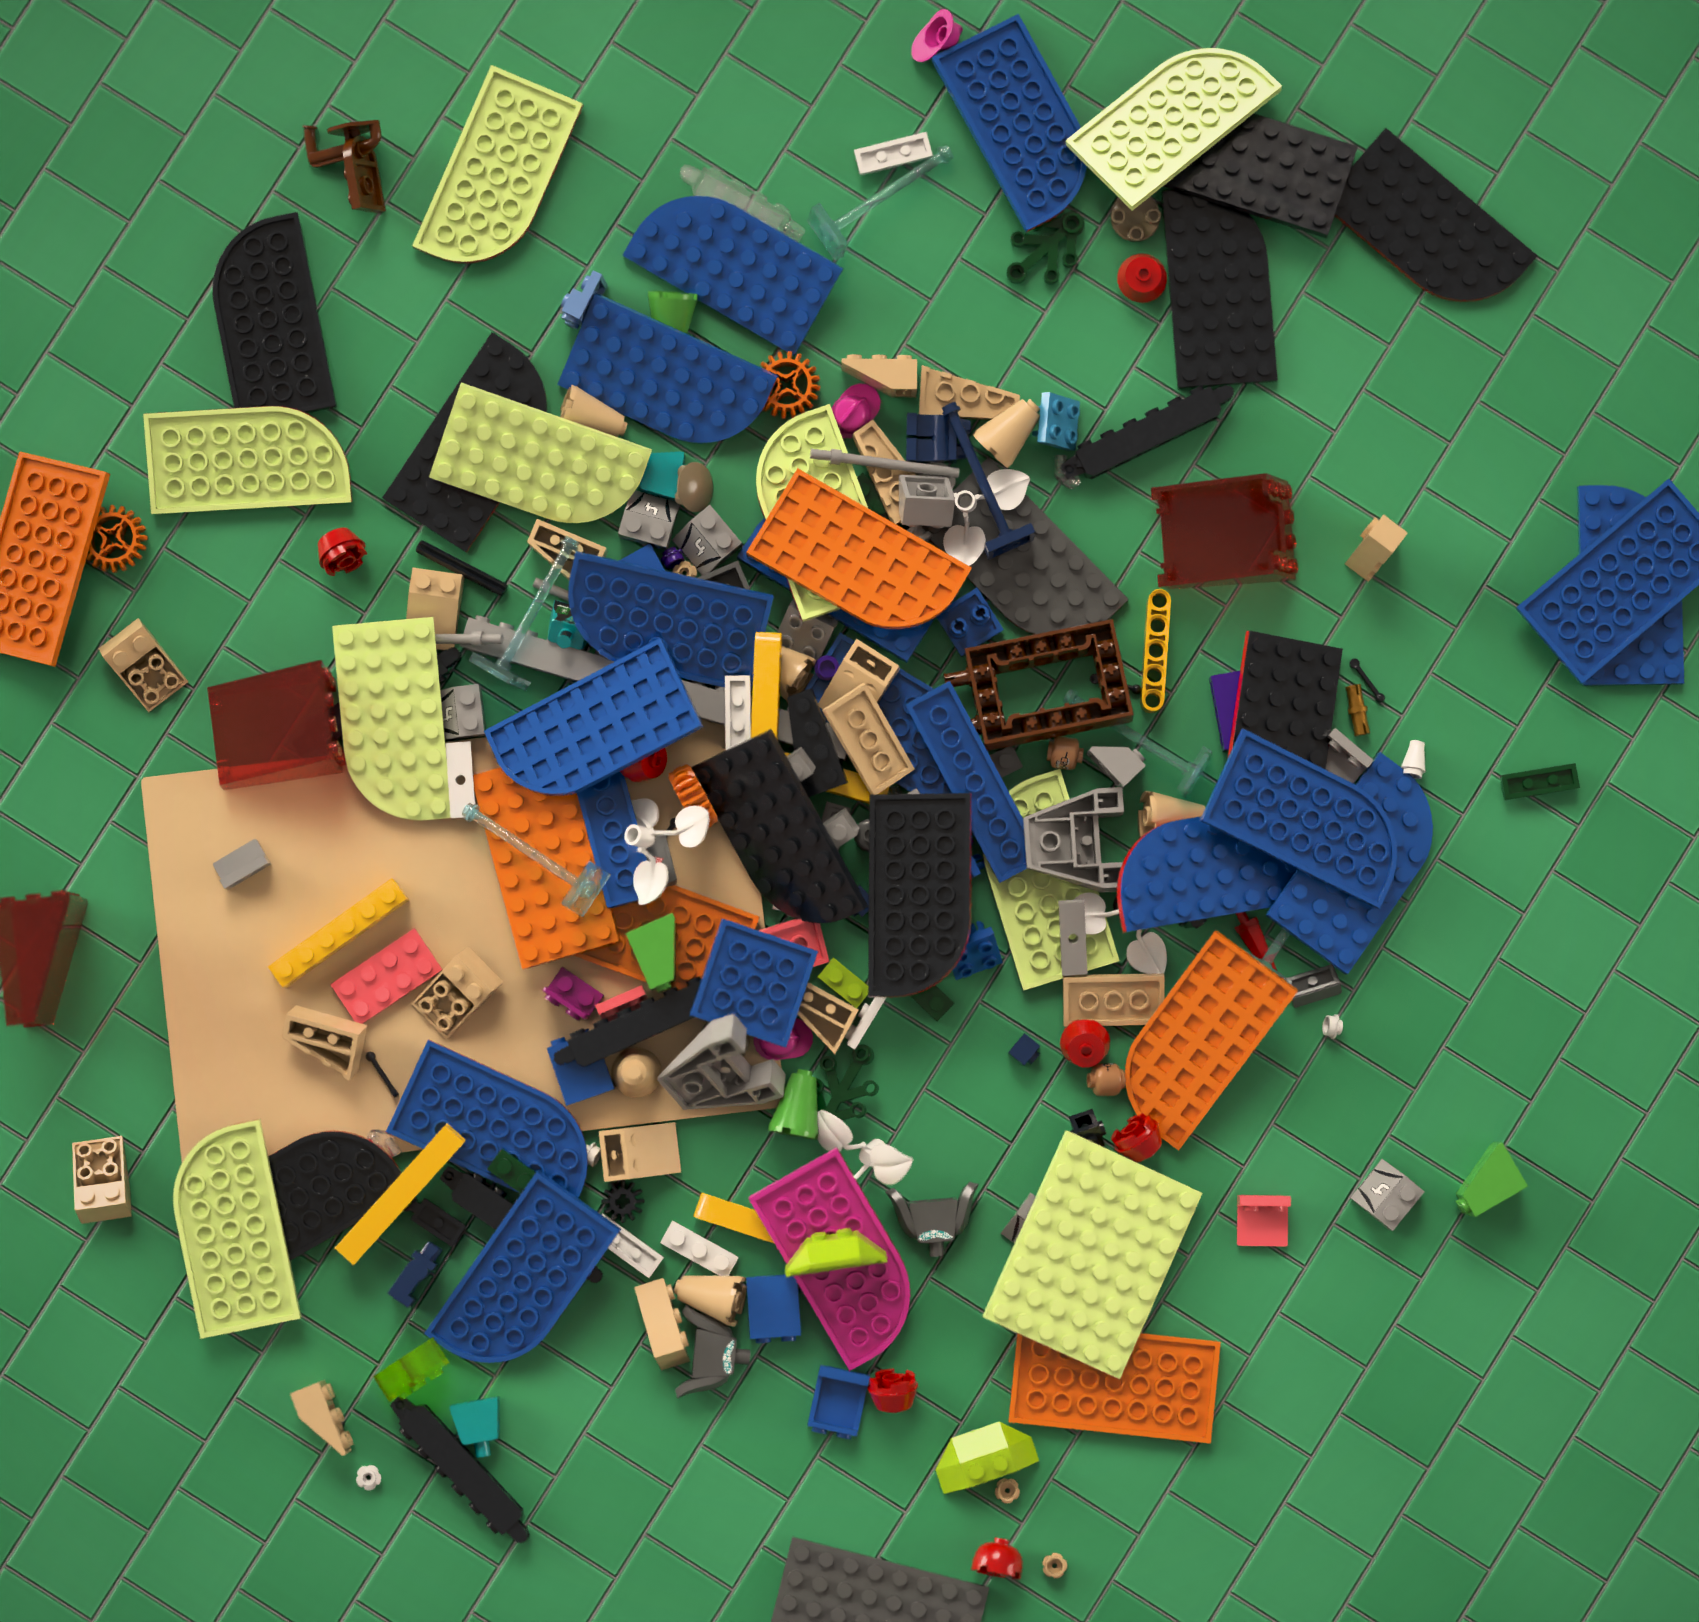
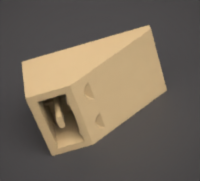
M851 354L847 355V358H842L843 372L890 397H916L917 359H912V356L898 355L897 359H887L886 355H872V359H862V355Z
M139 618L99 648L102 657L148 712L188 683L185 676Z
M856 639L818 705L821 709H824L862 683L867 684L878 704L900 670V667Z
M468 946L449 962L411 1004L448 1039L504 982Z
M675 1122L599 1131L604 1182L681 1173Z
M123 1136L72 1143L75 1212L81 1224L131 1217V1193Z
M324 1379L290 1394L298 1416L303 1422L342 1456L352 1451L351 1446L354 1443L350 1432L344 1431L342 1422L345 1421L340 1407L336 1408L332 1398H335V1393L330 1383L326 1384Z

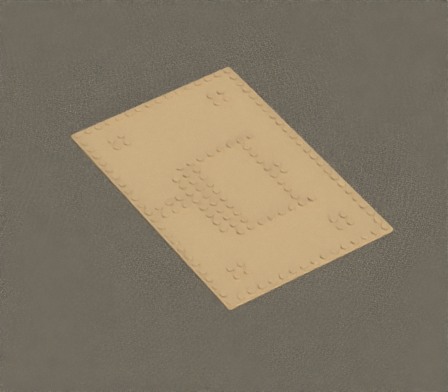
M700 719L703 728L665 747L667 751V765L660 776L638 783L625 777L631 800L646 798L653 800L657 804L659 820L653 827L654 830L666 831L670 826V820L676 818L679 812L684 809L668 779L669 773L679 766L687 764L692 767L725 751L724 725ZM487 737L445 742L471 741L474 775L500 767ZM345 754L144 777L141 780L182 1163L189 1152L202 1139L225 1126L261 1119L268 1156L306 1135L332 1130L361 1135L378 1144L388 1154L423 1150L416 1145L387 1133L386 1130L428 1039L553 1096L571 1112L582 1131L777 1108L781 1098L755 1105L683 1110L661 1084L658 1085L654 1092L641 1098L628 1097L615 1087L614 1090L566 1106L547 1048L552 1046L551 1041L562 1037H565L566 1041L572 1039L570 1034L582 1028L584 1030L588 1028L589 1030L594 1029L593 1024L602 1020L595 1008L588 1020L581 1018L580 1021H577L566 1013L568 1009L566 1006L560 1004L558 1007L545 999L547 993L542 990L545 986L548 987L561 967H564L602 993L604 996L599 1003L641 985L644 987L648 999L654 997L656 1001L663 998L664 995L663 992L658 993L657 990H650L646 982L576 956L566 957L525 970L522 969L476 795L477 817L409 820L396 817L379 809L364 797L351 778ZM460 776L457 779L459 785L464 784L466 781L464 776ZM719 820L708 828L704 840L696 847L689 848L683 846L680 843L679 835L667 837L677 877L676 886L757 915L760 918L755 930L765 928L761 893L751 880ZM256 839L271 865L231 889H224L220 882L221 878L215 870L213 863ZM391 878L396 880L408 897V902L287 988H283L268 968L269 965ZM414 928L442 969L457 954L469 946L504 982L482 1006L446 1039L411 1004L436 978L437 975H435L364 1023L367 1025L359 1070L350 1081L345 1079L343 1074L334 1068L325 1066L323 1061L311 1053L308 1055L282 1038L286 1015L295 1005L354 1021L330 984ZM695 1017L626 1049L639 1047L651 1051L658 1058L663 1072L701 1033L707 1021ZM749 1036V1048L744 1055L747 1062L753 1066L768 1061V1059L760 1056L755 1050L754 1037ZM626 1049L604 1058L611 1079L614 1060ZM372 1051L375 1053L376 1061L399 1094L397 1097L394 1098L372 1062L366 1059L368 1052ZM774 1060L781 1068V1060Z

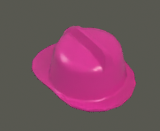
M942 9L938 11L915 38L911 53L917 62L928 61L937 52H943L957 45L963 28L953 21V16L949 10Z
M859 383L850 386L831 408L842 438H853V433L873 420L880 410L881 400L879 394L868 384Z
M796 1018L786 1048L755 1037L753 1043L759 1055L768 1060L791 1059L803 1056L809 1051L813 1043V1034L804 1021Z

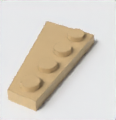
M921 366L919 414L943 415L942 407L956 402L957 406L961 408L958 412L960 418L992 420L1020 401V395L979 384L969 379L956 377L943 371L930 369L927 366Z
M871 420L853 433L852 437L860 455L905 461L874 420ZM866 466L890 521L896 525L900 524L899 475H916L915 472Z

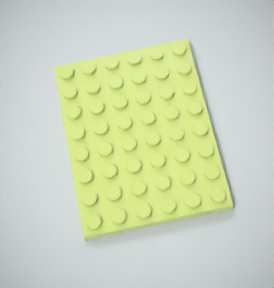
M1065 1130L982 1317L1120 1379L1202 1193Z

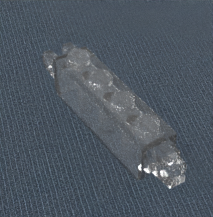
M687 164L680 168V178L692 187L693 196H711L726 200L798 242L803 237L805 229L791 219V214L788 213L789 209L782 204H771L766 201L767 197L758 191L751 193L745 189L746 186L736 179L730 181L724 178V173L714 167L710 169L703 167L702 171Z

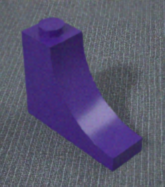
M1240 671L1209 677L1222 752L1229 751Z

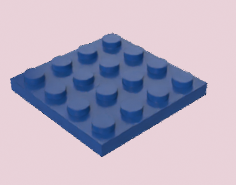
M721 919L690 1016L711 1022L734 1014L747 1028L746 1035L786 1048L818 951L726 919Z

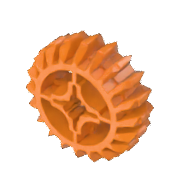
M791 351L787 352V358L783 359L782 352H778L777 361L770 355L768 356L770 365L765 362L760 364L763 369L778 375L776 381L778 386L774 394L769 397L763 410L767 412L773 407V417H776L779 410L782 411V419H786V412H791V417L794 418L796 417L795 410L798 409L800 414L805 413L804 405L809 409L813 407L809 399L817 401L818 396L812 393V391H820V386L813 384L818 382L820 377L819 375L811 376L815 373L816 367L813 366L807 369L810 364L809 359L800 363L801 354L798 353L794 360L792 359ZM784 366L796 368L795 371L793 370L789 374H782L776 371L777 368ZM802 373L808 383L804 395L796 386ZM780 380L786 383L792 380L791 387H793V390L785 388L781 391L782 383ZM785 396H791L798 400L792 404L777 402Z
M110 505L109 513H107L105 507H101L100 512L102 515L98 516L89 547L90 552L87 554L86 560L91 561L94 559L92 565L95 568L101 565V570L104 572L110 566L111 571L117 573L118 565L122 571H126L127 566L125 563L128 562L132 567L136 565L132 560L134 556L142 559V555L138 553V550H146L147 547L140 544V541H147L148 537L140 535V533L144 532L146 527L144 525L138 526L142 521L140 517L132 519L135 514L132 510L125 514L126 508L124 506H120L117 513L114 505ZM109 520H121L119 524L116 523L111 529L101 526ZM128 525L133 534L131 546L124 540ZM96 532L103 538L99 553L94 543ZM106 532L107 534H112L114 536L115 533H117L116 537L118 538V541H120L123 545L113 542L112 545H110L111 540L108 539L109 537L106 536L104 533ZM116 549L126 552L118 558H105Z
M685 764L670 772L668 779L684 809L689 806L703 807L709 812L708 828L716 823L718 817L691 766Z

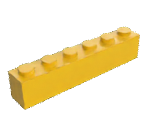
M391 878L269 965L268 968L283 988H287L408 902L409 899L396 880Z

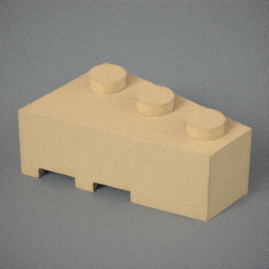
M1385 515L1379 520L1375 517L1360 535L1363 540L1346 561L1345 565L1369 582L1408 532Z
M539 519L536 520L527 541L532 549L568 580L570 579L576 551L600 557H606L608 553L607 548Z
M807 983L797 1015L836 1054L859 1009Z
M295 1005L286 1015L282 1038L308 1055L311 1053L323 1061L325 1066L334 1068L342 1073L345 1079L350 1081L359 1070L367 1025Z
M664 1278L634 1287L654 1358L660 1369L664 1370L690 1362L686 1349L689 1346L685 1331L681 1332L679 1323H682L679 1309H674L672 1300L676 1299L672 1285H667Z

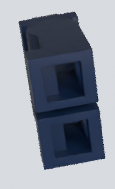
M907 413L906 461L928 464L957 463V460L967 459L961 444H957V435L949 417ZM961 419L967 435H971V421Z
M431 1241L427 1242L422 1251L415 1250L411 1256L414 1260L407 1264L387 1294L407 1308L412 1307L417 1300L412 1295L420 1282L427 1279L431 1271H435L440 1265L436 1262V1259L443 1250Z

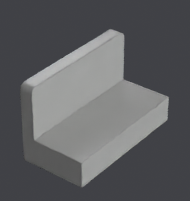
M256 839L213 863L215 870L221 878L220 882L226 890L231 889L271 865Z

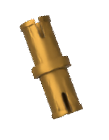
M1361 684L1345 687L1350 708L1347 710L1348 715H1351L1354 736L1370 734L1366 715L1368 708L1364 705Z

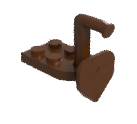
M379 120L349 122L328 128V134L345 137V143L320 151L317 149L315 137L317 127L303 125L307 157L311 166L322 167L344 161V176L348 183V200L352 210L371 213L385 212L378 163L374 149L381 140ZM370 132L371 138L366 139L361 134Z

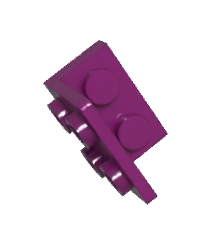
M561 967L548 987L545 986L542 990L547 993L545 996L546 1000L558 1007L560 1004L568 1008L566 1013L577 1021H580L581 1018L588 1020L596 1008L595 1005L599 1004L604 996L564 967Z

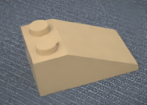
M412 568L406 619L434 617L435 634H457L464 576L462 574ZM436 644V649L443 651L455 647V644Z

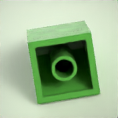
M670 913L626 933L650 990H657L658 993L672 988L671 983L676 981V918L673 913Z
M1493 1142L1489 1145L1456 1192L1458 1200L1455 1202L1462 1214L1465 1213L1468 1216L1476 1217L1528 1187L1503 1142Z

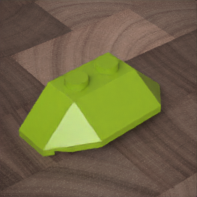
M850 1228L837 1230L836 1234L826 1235V1232H817L805 1239L785 1266L786 1277L886 1263L887 1255L886 1251L859 1231H852Z
M998 1421L952 1437L935 1470L943 1494L1016 1472L1038 1462L1039 1458L1031 1436Z

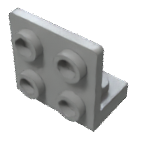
M793 599L777 633H782V646L818 660L822 656L830 636L839 621L825 614L802 622Z
M1334 728L1327 736L1330 742L1328 743L1326 770L1354 783L1374 760L1339 730Z

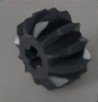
M625 1180L620 1182L621 1189H618L615 1182L611 1183V1187L615 1192L612 1193L610 1190L605 1189L604 1194L610 1196V1199L601 1200L602 1204L610 1203L611 1206L606 1208L604 1213L607 1214L613 1210L614 1213L611 1216L613 1221L616 1220L618 1214H621V1223L626 1222V1214H628L632 1221L635 1220L632 1210L637 1213H642L643 1211L635 1206L636 1203H645V1199H636L635 1197L641 1194L642 1190L639 1189L633 1193L634 1182H631L628 1189H625ZM621 1194L627 1195L626 1199L628 1197L630 1199V1204H626L625 1209L620 1208L621 1204L617 1205L616 1199L621 1198Z

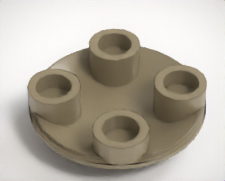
M1151 197L1133 211L1118 198L1112 207L1110 218L1113 229L1120 237L1128 241L1138 242L1146 240L1155 233L1160 223L1161 214L1156 202Z
M691 462L680 466L677 472L676 503L683 505L691 512H700L708 506L712 498L713 480L711 474L699 462Z

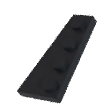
M810 688L787 697L794 751L802 747L816 767L813 774L801 781L808 797L848 783L813 689Z

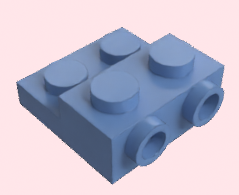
M593 270L591 275H587L581 285L582 292L573 288L570 294L567 293L561 303V307H563L561 318L565 320L564 323L578 330L584 321L594 294L598 293L603 296L608 285L602 274Z

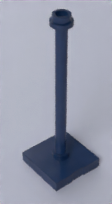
M956 402L942 407V414L944 417H949L1000 532L998 534L999 537L985 543L984 552L987 559L990 560L1033 541L1035 530L1032 523L1016 530L1009 529L958 415V412L961 410L960 406H957Z

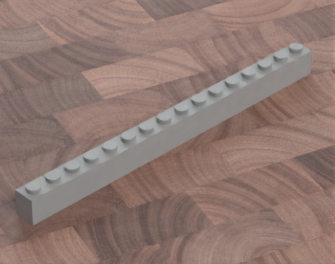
M476 615L475 619L468 617L463 634H472L473 631H483L485 634H503V644H484L483 647H474L472 644H460V647L574 682L614 662L599 654L597 650L595 654L585 652L586 647L580 650L571 647L561 648L557 643L550 642L548 637L547 640L538 638V633L527 629H524L523 633L514 631V626L500 622L499 626L490 624L491 619ZM682 680L699 718L725 726V688L715 686V689L705 687L706 683ZM751 696V725H752V699H753V696ZM789 707L787 711L779 709L778 742L793 746ZM825 722L839 760L846 761L848 755L830 723Z

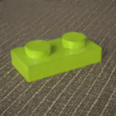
M834 957L818 976L820 980L855 1008H858L868 995V985Z

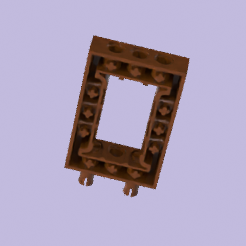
M1113 619L965 648L967 664L965 670L944 674L945 683L950 681L953 687L969 685L972 688L977 715H975L976 718L970 720L977 733L979 732V735L982 736L983 744L987 751L1133 722L1134 714ZM1093 655L1102 699L1089 698L1087 702L1072 705L1064 703L1062 707L1047 710L1039 708L1037 712L1022 715L1014 713L1005 722L1002 701H1000L998 694L997 677L995 675Z

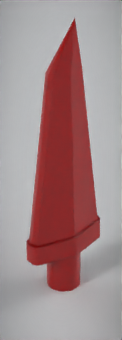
M1246 912L1236 913L1240 925L1234 927L1236 932L1240 935L1255 959L1278 975L1258 918L1249 919Z

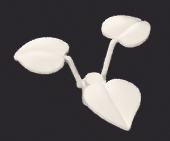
M928 463L932 465L949 467L948 465L943 463ZM1001 469L987 477L1001 510H1012L1021 504L1030 482L1028 475L1017 470ZM915 472V474L918 476H938ZM949 477L951 487L953 488L956 478ZM964 490L958 494L953 493L956 506L963 512L964 527L955 525L949 528L944 535L943 545L947 554L970 566L981 556L985 548L986 539L980 527H969L968 513L976 508L977 500L985 498L983 495L977 494L974 496L970 491Z
M646 798L631 800L638 826L631 825L627 828L625 840L629 845L637 846L638 852L643 853L650 860L640 863L634 872V888L640 905H646L656 900L663 893L668 882L666 865L664 863H656L655 857L646 848L653 845L655 835H679L680 843L689 848L701 844L707 834L710 819L709 812L705 808L700 806L686 807L676 817L675 823L678 830L658 831L653 829L659 820L657 804L653 800Z
M1083 893L1074 899H1084L1085 929L1088 935L1102 932L1106 927L1105 917L1119 914V909L1105 912L1106 905L1104 900L1095 893ZM1137 930L1136 937L1138 940L1132 941L1127 947L1126 956L1129 964L1141 973H1164L1167 964V953L1163 940L1154 932L1146 933L1142 937V930Z
M824 1110L818 1112V1141L827 1151H831L836 1147L839 1151L843 1148L845 1150L861 1149L859 1159L864 1165L854 1176L856 1180L870 1166L875 1167L874 1173L876 1178L887 1185L897 1183L907 1174L913 1158L903 1155L880 1139H874L868 1144L863 1141L860 1144L848 1145L853 1139L849 1127L829 1112Z

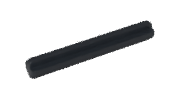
M423 540L418 543L416 547L418 554L457 574H462L464 578L499 596H503L507 590V584Z

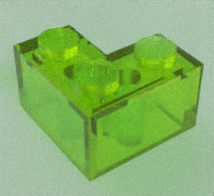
M432 1337L374 1375L373 1378L389 1402L397 1397L401 1401L412 1394L413 1391L415 1392L427 1384L424 1380L425 1378L429 1377L432 1381L444 1373L441 1368L450 1362Z

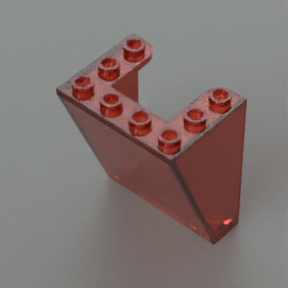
M1263 473L1151 488L1152 500H1158L1159 509H1156V512L1161 515L1164 563H1160L1161 569H1164V574L1158 575V587L1163 589H1181L1296 580L1295 574L1298 573V563L1294 559L1293 551L1296 548V538L1292 534L1291 524H1294V513L1290 509L1289 499H1292V488L1288 481Z
M321 660L207 687L219 785L223 790L343 773L342 766L346 765L345 754L342 746H339V742L334 740L333 731H337L335 716H331L330 707L334 706L333 692H337L336 680L332 672L329 671V667H325Z
M60 890L52 891L50 897L41 898V893L25 895L26 900L16 901L15 896L0 898V972L6 1026L23 1024V1028L54 1024L88 905L87 899L80 897V894Z

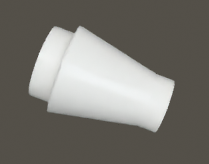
M1410 741L1408 751L1401 765V768L1404 769L1403 774H1410L1414 779H1421L1422 774L1425 773L1424 742Z

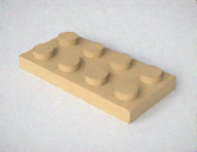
M866 683L860 684L822 709L870 795L879 794L915 770Z
M1164 973L1063 976L1064 1027L1078 1019L1095 1020L1102 1026L1146 1025L1165 999Z

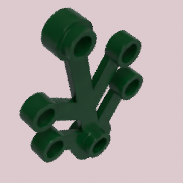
M1068 212L1062 218H1053L1032 229L1034 231H1040L1043 227L1058 229L1053 235L1024 234L1021 231L1014 232L1011 236V244L1014 247H1022L1024 244L1040 246L1021 263L1014 262L1008 266L1006 273L1008 280L1014 284L1023 282L1027 271L1048 253L1047 270L1044 273V280L1048 284L1056 283L1059 279V272L1057 271L1058 243L1066 237V253L1063 255L1062 262L1068 268L1074 267L1078 260L1075 254L1076 236L1081 234L1084 229L1083 217L1076 212ZM1074 221L1077 226L1074 229H1070L1067 223ZM1016 235H1020L1023 241L1016 243L1013 238ZM1067 256H1073L1075 261L1069 264L1066 262L1065 258ZM1014 270H1018L1021 272V276L1019 278H1014L1012 276V272ZM1049 272H1054L1056 274V278L1054 280H1049L1047 278V274Z
M860 1044L853 1050L852 1056L854 1060L840 1084L836 1073V1060L830 1056H825L821 1059L820 1066L826 1072L832 1098L828 1105H826L822 1092L824 1090V1083L817 1078V1082L820 1084V1087L817 1089L818 1112L824 1110L842 1121L865 1116L866 1107L860 1102L853 1103L849 1109L837 1111L842 1102L866 1095L875 1096L879 1091L878 1084L872 1080L865 1081L863 1086L849 1089L861 1067L869 1065L874 1059L873 1050L865 1044ZM865 1050V1057L860 1059L858 1057L859 1051ZM827 1060L832 1061V1066L830 1068H825V1062ZM874 1084V1091L867 1092V1086ZM857 1106H861L862 1112L856 1115L854 1109Z

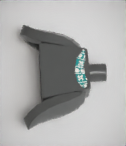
M969 1182L961 1191L958 1201L956 1197L909 1201V1206L903 1195L895 1188H891L885 1191V1193L892 1202L903 1232L909 1238L917 1239L918 1243H929L930 1257H939L945 1255L944 1241H953L954 1236L962 1234L967 1227L974 1193L979 1184Z
M687 1304L682 1314L690 1323L698 1328L695 1331L692 1378L681 1383L675 1389L677 1399L687 1394L721 1387L728 1381L729 1376L734 1374V1364L749 1365L750 1350L736 1348L737 1339L733 1337L732 1329L728 1325L706 1314L695 1311Z

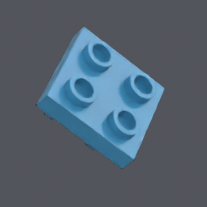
M1043 392L1041 406H1038L1040 408L1038 411L1040 412L1038 431H1032V436L1038 437V443L1065 451H1075L1078 437L1080 401L1051 392Z

